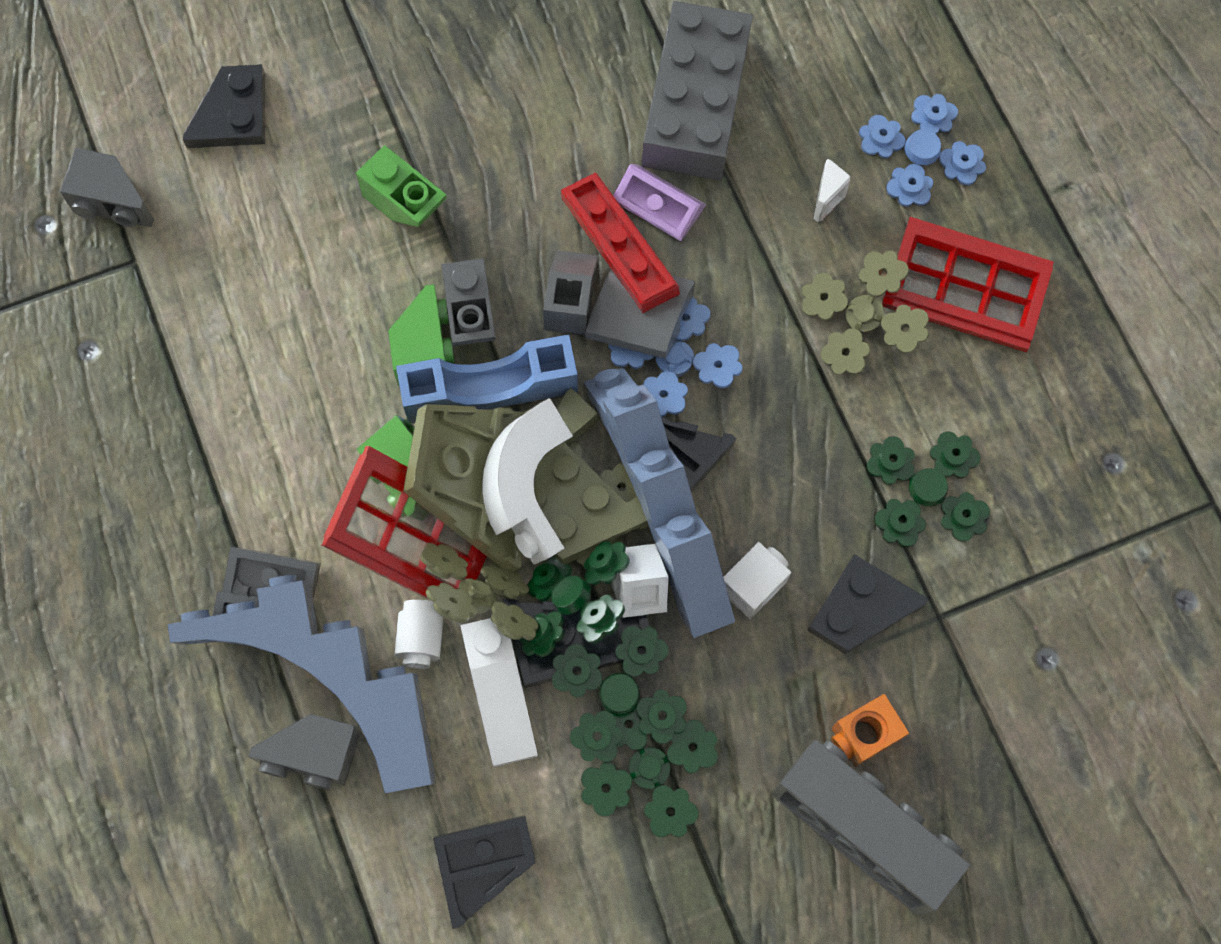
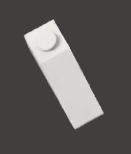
M491 618L460 625L493 767L538 757L511 639L499 632Z

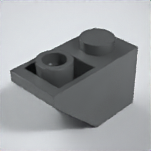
M75 148L60 189V193L72 212L87 219H95L96 216L109 218L125 227H135L136 224L152 227L154 220L117 157Z
M556 251L549 271L543 307L544 330L585 335L590 315L598 255Z
M484 258L441 264L453 346L496 340Z
M309 714L251 747L248 757L261 764L259 771L262 773L286 778L287 772L291 771L305 775L303 783L330 790L332 783L345 786L361 732L354 725Z

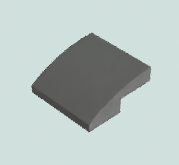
M611 269L594 305L585 331V338L666 359L680 333V319L694 295L695 281L672 276L679 285L680 295L642 313Z
M236 546L230 547L223 589L217 592L213 616L227 613L226 606L234 603L254 601L255 608L259 607L257 589L269 587V579L279 576L296 575L297 581L303 580L311 585L312 597L314 598L321 563Z

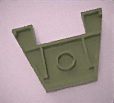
M572 388L565 393L557 407V411L573 436L548 451L538 463L534 475V493L537 503L564 546L563 550L554 555L563 565L592 553L602 542L608 541L612 544L616 542L615 538L637 528L642 530L649 527L637 495L630 502H626L569 447L599 420L598 412Z
M426 404L417 410L403 492L505 571L513 572L521 569L523 554L516 545L515 533L510 528L498 535L495 534L486 513L482 489L484 467L492 445L510 423L530 409L524 412L512 411L511 408L481 410L476 409L475 406Z

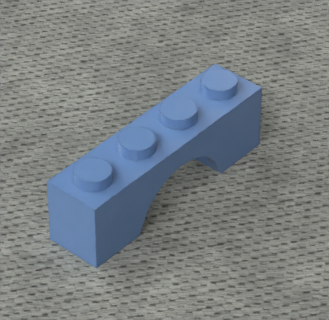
M569 335L526 342L515 353L487 363L460 365L437 358L396 366L403 408L407 420L411 423L416 422L417 410L426 404L475 406L476 409L488 410L564 396L570 388L578 393L577 370Z

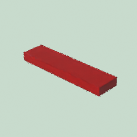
M596 172L560 190L562 200L642 313L680 295L677 282Z

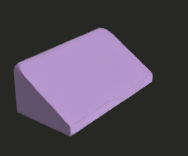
M637 164L629 165L613 195L621 207L679 241L684 239L706 206L702 201Z

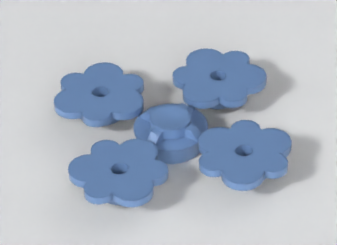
M935 94L932 98L927 95H921L916 98L914 102L915 111L911 115V120L915 124H920V130L915 131L906 142L905 137L899 133L900 124L896 121L888 122L882 115L872 116L868 125L862 126L859 130V136L863 139L861 149L865 154L876 155L878 153L881 158L886 159L892 155L893 151H900L904 147L908 159L915 163L908 165L906 169H894L892 179L886 186L887 194L892 198H898L899 204L903 207H909L912 203L923 206L931 198L929 190L933 186V179L929 176H924L925 171L920 165L932 164L939 158L940 164L945 167V177L951 180L957 178L958 182L962 185L973 184L977 175L983 174L986 170L985 163L981 161L984 156L983 150L977 145L966 146L965 143L958 141L953 144L951 149H945L941 152V142L936 134L939 131L949 132L952 128V121L956 119L958 114L957 107L952 103L946 102L945 97L941 94Z
M692 297L680 319V333L666 359L656 356L657 365L663 373L658 378L648 377L644 381L645 387L657 401L661 417H664L667 412L677 415L685 409L684 397L688 393V388L684 383H678L677 377L685 375L690 370L692 364L700 372L699 379L702 383L709 384L713 382L718 388L729 387L733 382V376H739L742 373V364L738 362L739 351L736 347L726 345L721 348L718 344L712 343L707 346L706 352H700L694 357L691 347L682 342L688 340L692 334L696 336L702 335L705 332V323L710 319L709 308L702 304L697 305V300ZM608 344L609 349L612 350L611 361L618 367H624L629 364L631 368L638 369L643 366L644 360H650L655 357Z

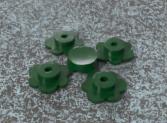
M950 431L941 433L937 439V445L930 449V457L936 461L935 469L926 468L915 474L914 466L911 463L915 453L911 448H904L900 438L890 436L884 440L883 444L875 443L871 446L870 454L872 457L866 465L869 474L874 477H881L882 481L887 485L894 484L897 479L900 481L910 479L909 492L914 501L907 500L903 503L897 499H891L886 504V509L877 512L875 524L879 529L883 530L882 536L886 542L894 543L897 541L904 547H911L917 542L918 533L923 532L926 527L925 520L919 517L921 514L919 504L932 507L942 502L941 510L944 516L941 519V525L946 530H952L953 537L960 542L969 541L974 534L981 535L986 531L987 525L985 520L988 518L990 510L985 502L975 501L973 495L968 492L962 493L959 498L954 496L946 498L948 483L945 477H950L954 474L957 478H965L969 474V469L975 468L980 462V454L975 448L971 447L972 440L969 436L962 435L958 438L955 433ZM889 458H893L895 462L890 461ZM962 513H966L968 518L964 517ZM899 519H903L905 523H900Z
M605 541L594 549L590 557L584 562V568L587 570L585 581L578 576H570L572 568L568 564L563 565L555 556L534 569L532 579L527 584L529 587L528 594L536 597L540 602L547 601L552 595V602L558 612H551L547 616L544 613H539L534 617L538 623V628L535 631L536 635L533 640H526L523 637L520 639L523 643V653L527 656L535 653L539 657L549 655L554 649L555 642L560 641L565 633L561 627L564 622L561 614H573L581 608L580 615L582 619L578 622L576 628L589 643H597L603 639L605 634H612L618 629V620L625 613V606L621 601L614 600L610 595H604L596 601L588 603L587 601L591 593L590 585L594 586L602 581L605 584L612 583L616 579L617 573H621L628 567L630 558L625 553L626 546L622 542L612 545L610 542Z
M630 626L622 632V644L616 647L615 654L618 659L624 660L623 670L625 673L611 674L603 681L602 674L597 669L600 665L599 657L593 653L587 654L585 647L580 644L570 645L565 655H558L554 658L553 666L557 671L553 674L552 683L558 691L565 692L569 690L573 697L579 698L585 694L586 689L595 690L600 686L599 699L607 711H600L595 716L591 713L583 714L579 720L580 726L575 727L570 733L571 744L581 749V757L585 761H592L597 757L600 761L609 762L616 757V744L623 740V732L615 727L616 719L612 713L625 714L636 706L637 714L642 718L639 722L640 731L644 734L651 733L653 739L660 744L668 743L672 740L674 732L680 733L686 728V721L682 716L686 713L687 704L682 697H669L665 690H657L653 694V698L644 697L639 701L640 689L632 677L639 676L643 671L647 674H655L659 669L658 662L664 660L668 655L667 644L663 640L657 639L658 634L654 628L646 627L641 631L638 627ZM637 648H645V654L640 655L637 652ZM575 667H579L582 672L580 675L573 674V669ZM663 711L666 713L665 720L658 718L659 712ZM595 732L601 733V740H594L593 734Z
M636 706L625 714L612 713L616 719L615 727L623 732V740L616 744V746L622 747L626 744L628 748L638 751L630 760L629 773L625 770L616 771L614 764L611 762L602 763L599 769L595 767L586 769L581 777L582 785L586 788L581 794L582 801L587 805L593 804L594 811L602 817L610 816L615 811L616 806L622 808L628 804L629 795L627 791L630 789L633 780L642 788H656L652 794L653 802H649L644 808L646 817L652 819L650 822L651 832L660 838L666 837L670 833L678 838L684 836L687 832L686 825H691L697 820L698 809L693 803L688 802L689 794L685 789L679 788L673 791L670 787L662 784L665 783L669 776L670 763L676 766L683 765L684 770L690 774L696 773L700 767L710 768L714 766L718 759L717 751L714 748L717 743L716 734L712 731L705 732L702 722L689 720L686 722V728L682 732H674L671 740L673 744L668 748L666 756L659 749L652 747L643 748L647 742V735L639 729V722L642 718L637 714ZM628 721L632 722L633 727L626 728L625 723ZM693 744L696 746L697 750L692 752L689 750L688 746ZM604 785L610 787L611 790L608 793L602 791ZM673 809L675 814L668 816L666 810Z

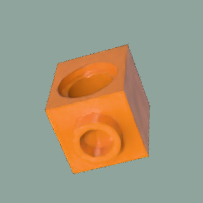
M885 694L838 720L831 728L835 734L831 737L832 743L847 755L848 760L852 761L855 768L901 741L909 734ZM865 722L873 726L877 735L874 744H865L857 738L855 733L857 723Z

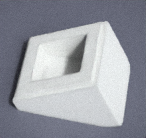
M829 159L826 160L816 202L813 219L817 222L822 221L845 198L850 184L851 176Z

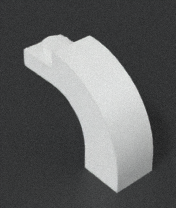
M550 398L517 418L501 432L490 449L483 473L482 491L484 505L495 534L498 535L512 528L515 533V542L518 549L525 557L530 558L534 565L564 549V546L540 509L534 493V475L542 457L548 451L573 436Z

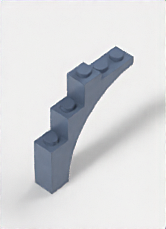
M624 368L618 370L607 369L599 372L594 379L584 382L588 398L605 425L633 485L668 574V580L681 619L693 638L734 623L735 618L712 534L696 512L684 466L669 447L656 399L644 384L637 386Z
M296 575L269 579V587L258 588L259 607L255 608L254 601L234 603L226 606L227 613L209 616V610L192 611L181 614L182 622L167 624L170 643L188 645L223 642L250 645L278 654L310 672L337 695L360 725L376 758L385 793L436 783L418 674H406L405 666L377 671L378 679L372 680L364 629L358 626L351 627L350 620L324 624V633L318 634L311 585L303 580L297 581Z

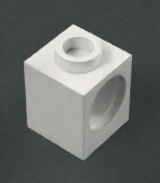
M758 542L723 577L729 600L750 620L787 583L792 573L787 568L789 566L787 560L773 547L766 549Z
M656 544L626 547L625 553L629 556L630 563L624 571L617 573L616 579L611 583L616 600L621 601L625 606V613L622 617L667 612L668 574Z

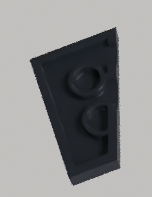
M503 599L504 604L508 606L516 605L523 610L524 614L532 618L539 613H544L547 616L551 612H558L553 602L531 603L519 602V600ZM582 608L573 614H561L564 618L563 625L561 626L565 632L564 636L560 641L555 642L553 651L545 657H539L535 653L527 656L522 651L523 643L520 639H513L525 688L551 682L553 674L557 671L553 666L554 658L558 655H565L567 648L573 644H580L585 647L587 654L593 653L599 657L600 665L597 669L623 663L624 660L618 659L615 654L616 647L622 644V632L630 626L638 627L641 631L646 627H650L647 615L621 617L618 620V629L614 633L605 634L601 641L592 644L576 628L578 622L582 619L580 615ZM637 648V652L640 655L645 654V648ZM579 667L573 669V674L575 675L582 672Z

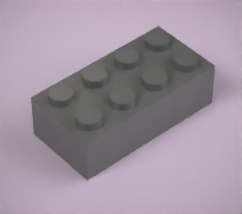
M673 1L643 141L642 167L722 181L753 14Z
M815 739L770 795L918 916L935 912L970 866L967 861L960 857L963 854L962 848L949 837L943 834H939L936 837L922 826L925 821L924 818L911 806L903 802L899 806L884 795L886 787L874 776L865 771L860 775L846 764L848 760L847 755L836 745L829 741L821 744Z

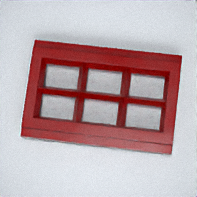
M910 217L897 254L898 260L904 261L907 264L909 273L904 280L900 281L901 287L898 292H885L882 300L883 307L895 311L900 305H908L911 311L922 309L927 313L929 322L1027 353L1033 339L1054 261Z
M365 446L323 536L324 540L321 546L429 601L431 600L426 595L429 586L439 587L440 583H447L454 589H458L462 580H456L452 577L443 579L434 575L428 569V566L420 559V555L427 543H432L437 547L440 544H444L453 548L457 552L458 557L463 558L468 563L465 579L477 580L487 556L403 492L407 466L371 446Z

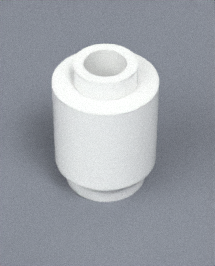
M407 600L404 602L403 611L398 613L395 657L403 659V666L427 669L430 668V662L440 660L444 617L436 611L433 601Z

